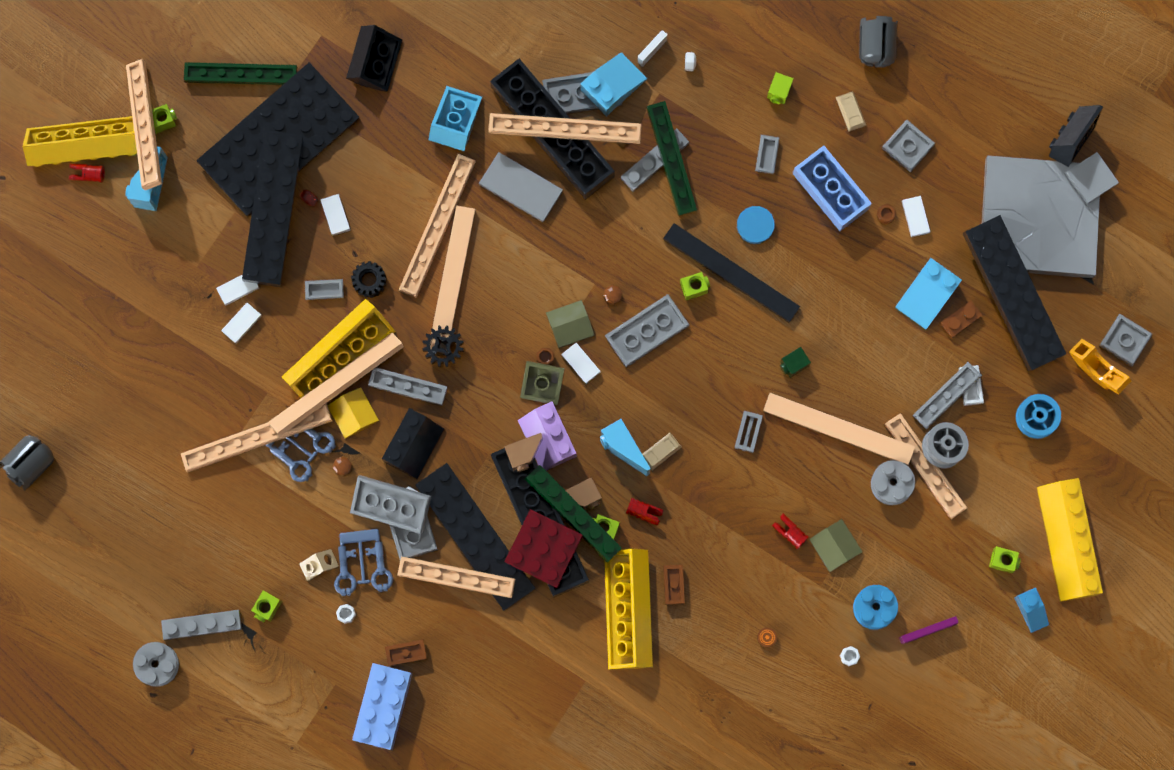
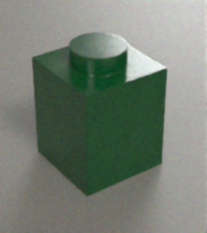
M799 347L781 358L780 368L785 375L788 374L791 378L808 368L811 361L802 347Z

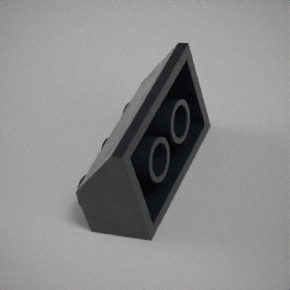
M376 25L361 26L346 79L360 86L388 92L402 39Z
M1079 106L1076 112L1072 111L1067 119L1069 123L1066 126L1063 125L1059 130L1058 135L1060 136L1058 139L1054 138L1049 146L1051 149L1049 157L1069 167L1096 128L1103 106Z
M409 408L382 457L383 462L418 480L445 429L428 417Z

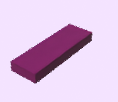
M955 616L899 637L900 642L905 644L957 625V617Z

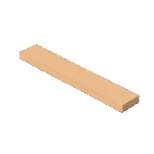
M900 413L886 422L884 425L894 439L915 446L910 462L949 518L952 519L966 510V505L940 468L932 465L925 458L921 441Z
M402 556L397 576L512 598L516 581L514 578Z

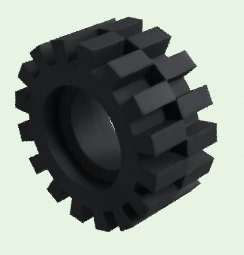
M368 261V263L362 262L360 266L357 265L356 270L352 272L353 276L351 275L354 289L359 295H363L366 298L367 296L373 298L374 295H380L379 292H383L384 286L386 287L387 278L382 267L371 261ZM366 273H373L376 276V282L372 286H365L362 283V277Z

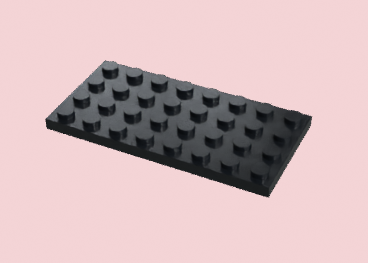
M309 62L196 161L248 217L252 214L265 129L303 135L299 171H301L358 121L360 117Z

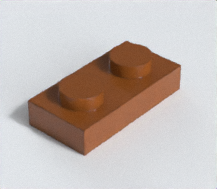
M970 300L943 320L940 325L952 339L982 317V314Z
M663 565L665 605L685 604L683 565Z
M424 640L385 647L389 667L427 659Z

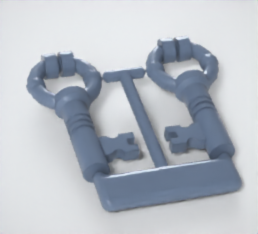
M313 429L304 431L313 439V446L316 450L313 454L290 436L286 437V439L310 457L308 462L313 460L317 452L323 454L331 453L336 447L334 437L328 432L317 433ZM325 436L330 439L328 446L321 449L318 446V442ZM283 441L282 445L278 448L275 445L272 447L274 442L266 445L270 448L272 454L289 466L290 475L293 480L304 482L308 481L309 477L311 478L312 468L308 462L303 460L294 461L284 453L285 449H288L290 446L288 443L285 445L286 442ZM299 465H304L307 468L305 475L303 474L301 477L295 475L294 470Z
M371 529L340 533V547H338L340 574L334 582L336 591L342 596H350L356 589V584L370 583V580H365L362 542L377 541L374 548H365L368 551L366 556L373 554L377 557V569L371 577L372 586L379 592L388 591L393 584L394 578L391 572L385 568L383 543L380 542L379 530ZM358 543L361 581L356 582L355 577L348 572L347 558L357 557L354 554L356 549L346 551L344 544ZM386 574L388 576V583L383 584V586L382 584L377 585L376 577ZM349 578L351 580V588L341 589L339 587L340 580Z

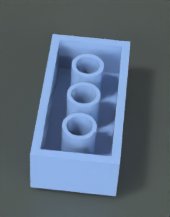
M822 146L794 168L793 175L839 231L870 209L872 204L825 146Z
M372 663L353 741L393 750L412 673Z

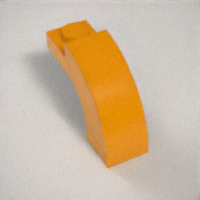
M1081 339L1069 351L1078 366L1104 389H1110L1119 395L1131 382L1128 375L1110 365L1099 354L1096 347Z

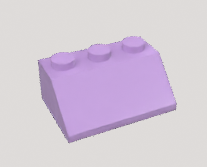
M553 402L534 409L518 420L526 438L539 433L542 434L543 440L535 455V459L538 465H541L545 470H549L577 457V453Z

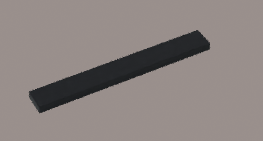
M673 223L664 236V241L788 323H790L799 310L800 306L675 223Z

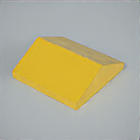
M362 388L346 393L327 405L345 439L379 421Z

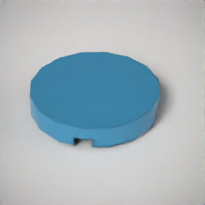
M751 206L740 213L737 220V231L744 241L751 244H760L771 237L775 221L767 209L760 206Z

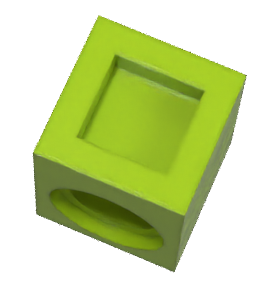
M776 72L767 98L775 104H785L794 78Z
M165 104L152 109L155 134L176 126L174 120L177 119L173 108L170 109ZM167 115L165 121H159L160 116Z
M702 272L680 279L685 300L708 293L710 283L708 277H704ZM698 282L701 287L695 290L691 287V283Z
M597 515L596 519L593 518L599 525L601 523L608 524L609 530L607 533L615 539L620 522L601 515Z
M996 546L993 548L989 567L1013 573L1020 566L1021 558H1018L1019 552ZM1003 555L1010 558L1009 565L1002 563L1001 558Z
M262 591L251 611L256 613L254 617L262 622L268 620L271 622L282 601ZM264 603H269L271 606L267 613L261 611V606Z

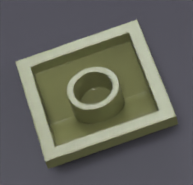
M582 300L546 312L558 348L594 336Z
M527 361L520 398L543 403L553 402L554 405H558L565 368Z
M842 519L809 539L829 572L863 552Z

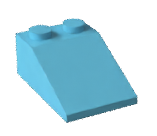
M621 52L590 74L581 83V91L607 117L641 86L647 78Z
M446 86L432 121L428 140L465 151L482 97Z
M157 147L161 181L163 183L168 157L161 147ZM138 170L131 179L130 185H127L125 194L134 208L157 211L162 184L144 190L141 186L140 171Z
M930 258L895 308L924 329H927L962 279Z
M622 419L601 430L600 442L605 450L609 449L613 455L644 475L648 476L650 474L651 468Z

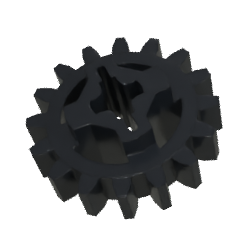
M439 325L437 331L432 328L431 335L426 333L428 340H423L422 342L427 346L422 348L423 352H428L425 355L426 359L432 358L431 364L433 365L437 362L438 367H441L442 363H445L446 367L449 366L448 362L456 364L454 359H461L458 353L464 352V349L460 347L464 344L463 340H459L461 334L455 335L456 329L453 328L449 331L447 325L445 329H442ZM445 334L449 335V337H441V335ZM433 339H434V340H435V346H433L432 349H431V343H432V341H433ZM439 340L446 345L448 352L440 347ZM455 343H456V349H455L454 353L452 354V352H451L452 346H454ZM442 355L446 358H438L437 356Z

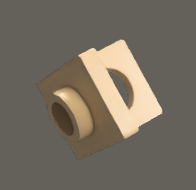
M331 549L315 553L299 564L307 581L324 571L339 567ZM325 555L331 559V565L325 562Z

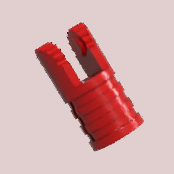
M69 163V168L82 169V175H69V180L103 183L105 178L104 166Z
M631 498L625 514L635 516L658 526L660 520L653 515L662 516L664 510Z
M783 513L780 519L790 529L786 531L776 522L772 526L798 550L809 536L802 532Z

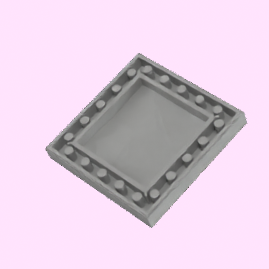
M987 156L985 159L982 223L1001 215L1028 273L1094 278L1096 275L1100 196L1086 204L1065 175L1068 170L1079 163L1072 162L1067 167L1058 161Z

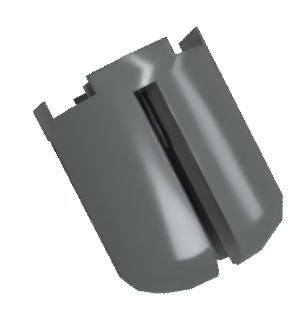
M876 16V19L866 21L865 17L860 20L859 59L861 63L869 67L883 68L895 62L897 58L898 21L893 22L892 17Z
M31 435L25 436L0 461V468L2 467L6 471L7 477L19 488L22 486L24 491L36 481L54 460L50 448L45 443L42 444L38 437Z

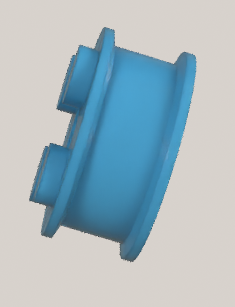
M1044 394L1029 396L1019 405L1016 411L1018 428L1023 434L1034 439L1049 436L1057 429L1061 421V410L1058 403L1050 396Z
M870 585L864 588L856 596L853 603V613L856 620L863 627L872 630L888 626L895 619L898 612L896 596L890 589L882 585ZM877 605L878 610H874L872 606Z

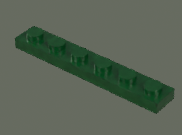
M185 62L184 82L283 85L297 73L298 67L297 65Z
M663 101L646 107L677 214L680 216L697 211L666 102Z
M541 465L526 477L525 480L576 532L583 535L582 538L606 562H609L622 549Z

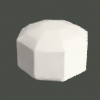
M686 53V71L695 70L697 62L695 53Z
M348 604L341 605L336 612L338 620L344 624L353 622L356 617L355 609Z
M850 646L842 650L840 658L843 664L852 666L857 664L860 655L857 649Z

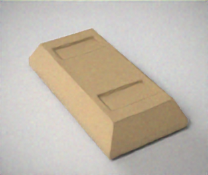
M853 91L836 97L849 132L866 126Z
M668 433L642 455L653 471L681 449L682 446L671 433Z

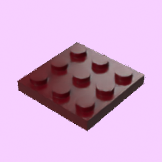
M530 509L504 562L558 588L583 535Z

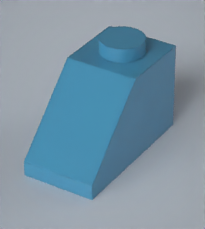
M1036 587L1014 597L1031 633L1049 625L1045 606Z

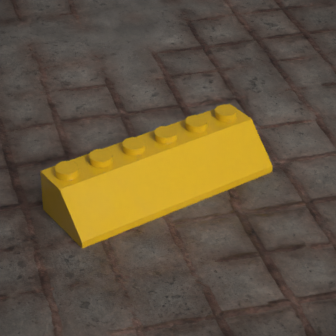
M132 116L27 128L22 146L27 166L35 167L51 163L56 165L68 161L79 162L86 159L97 160L103 157L115 158L120 155L133 156L137 154Z
M365 299L292 366L282 378L302 398L396 331L376 307Z
M1079 478L1037 487L1060 602L1102 594L1103 591Z
M620 550L609 562L605 561L608 669L653 667L648 550Z

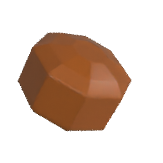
M611 285L605 288L603 297L607 303L615 305L621 301L622 292L619 287Z
M541 348L537 352L536 361L541 364L551 365L554 363V352L550 348Z
M339 457L334 460L333 469L337 475L346 476L351 473L353 465L348 458Z

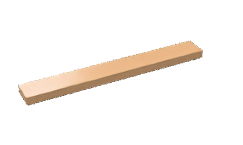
M140 59L126 65L141 186L144 190H148L161 185L162 181L146 62Z
M490 113L489 133L640 144L641 124Z
M461 154L457 155L399 291L417 298L476 163L475 160Z
M456 206L432 327L435 331L438 330L439 325L442 329H445L447 325L449 331L453 327L475 216V209ZM442 334L441 337L447 338L449 335ZM433 339V341H432V343H431V349H432L433 346H435V340H434V339ZM439 340L440 347L448 352L446 345Z
M391 333L268 423L279 436L283 435L404 347L402 342Z
M772 393L769 394L763 410L769 414L892 460L900 461L906 465H909L915 446Z
M326 403L281 436L273 430L269 423H265L181 453L186 472H191L332 421Z

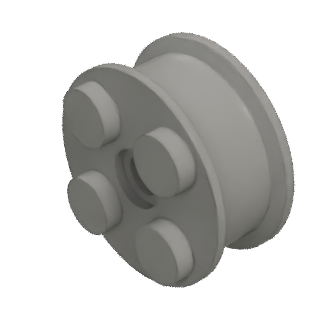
M948 422L934 426L924 436L922 441V451L925 458L938 468H950L956 465L965 457L969 447L965 432L959 426Z
M892 460L882 463L877 467L871 478V490L874 496L886 505H898L905 502L915 487V477L912 470L900 461ZM890 481H894L896 485L892 486Z
M151 642L143 645L136 652L133 660V669L137 678L143 683L155 687L164 686L175 678L179 669V660L175 651L169 646L160 642ZM158 661V667L154 668V663Z

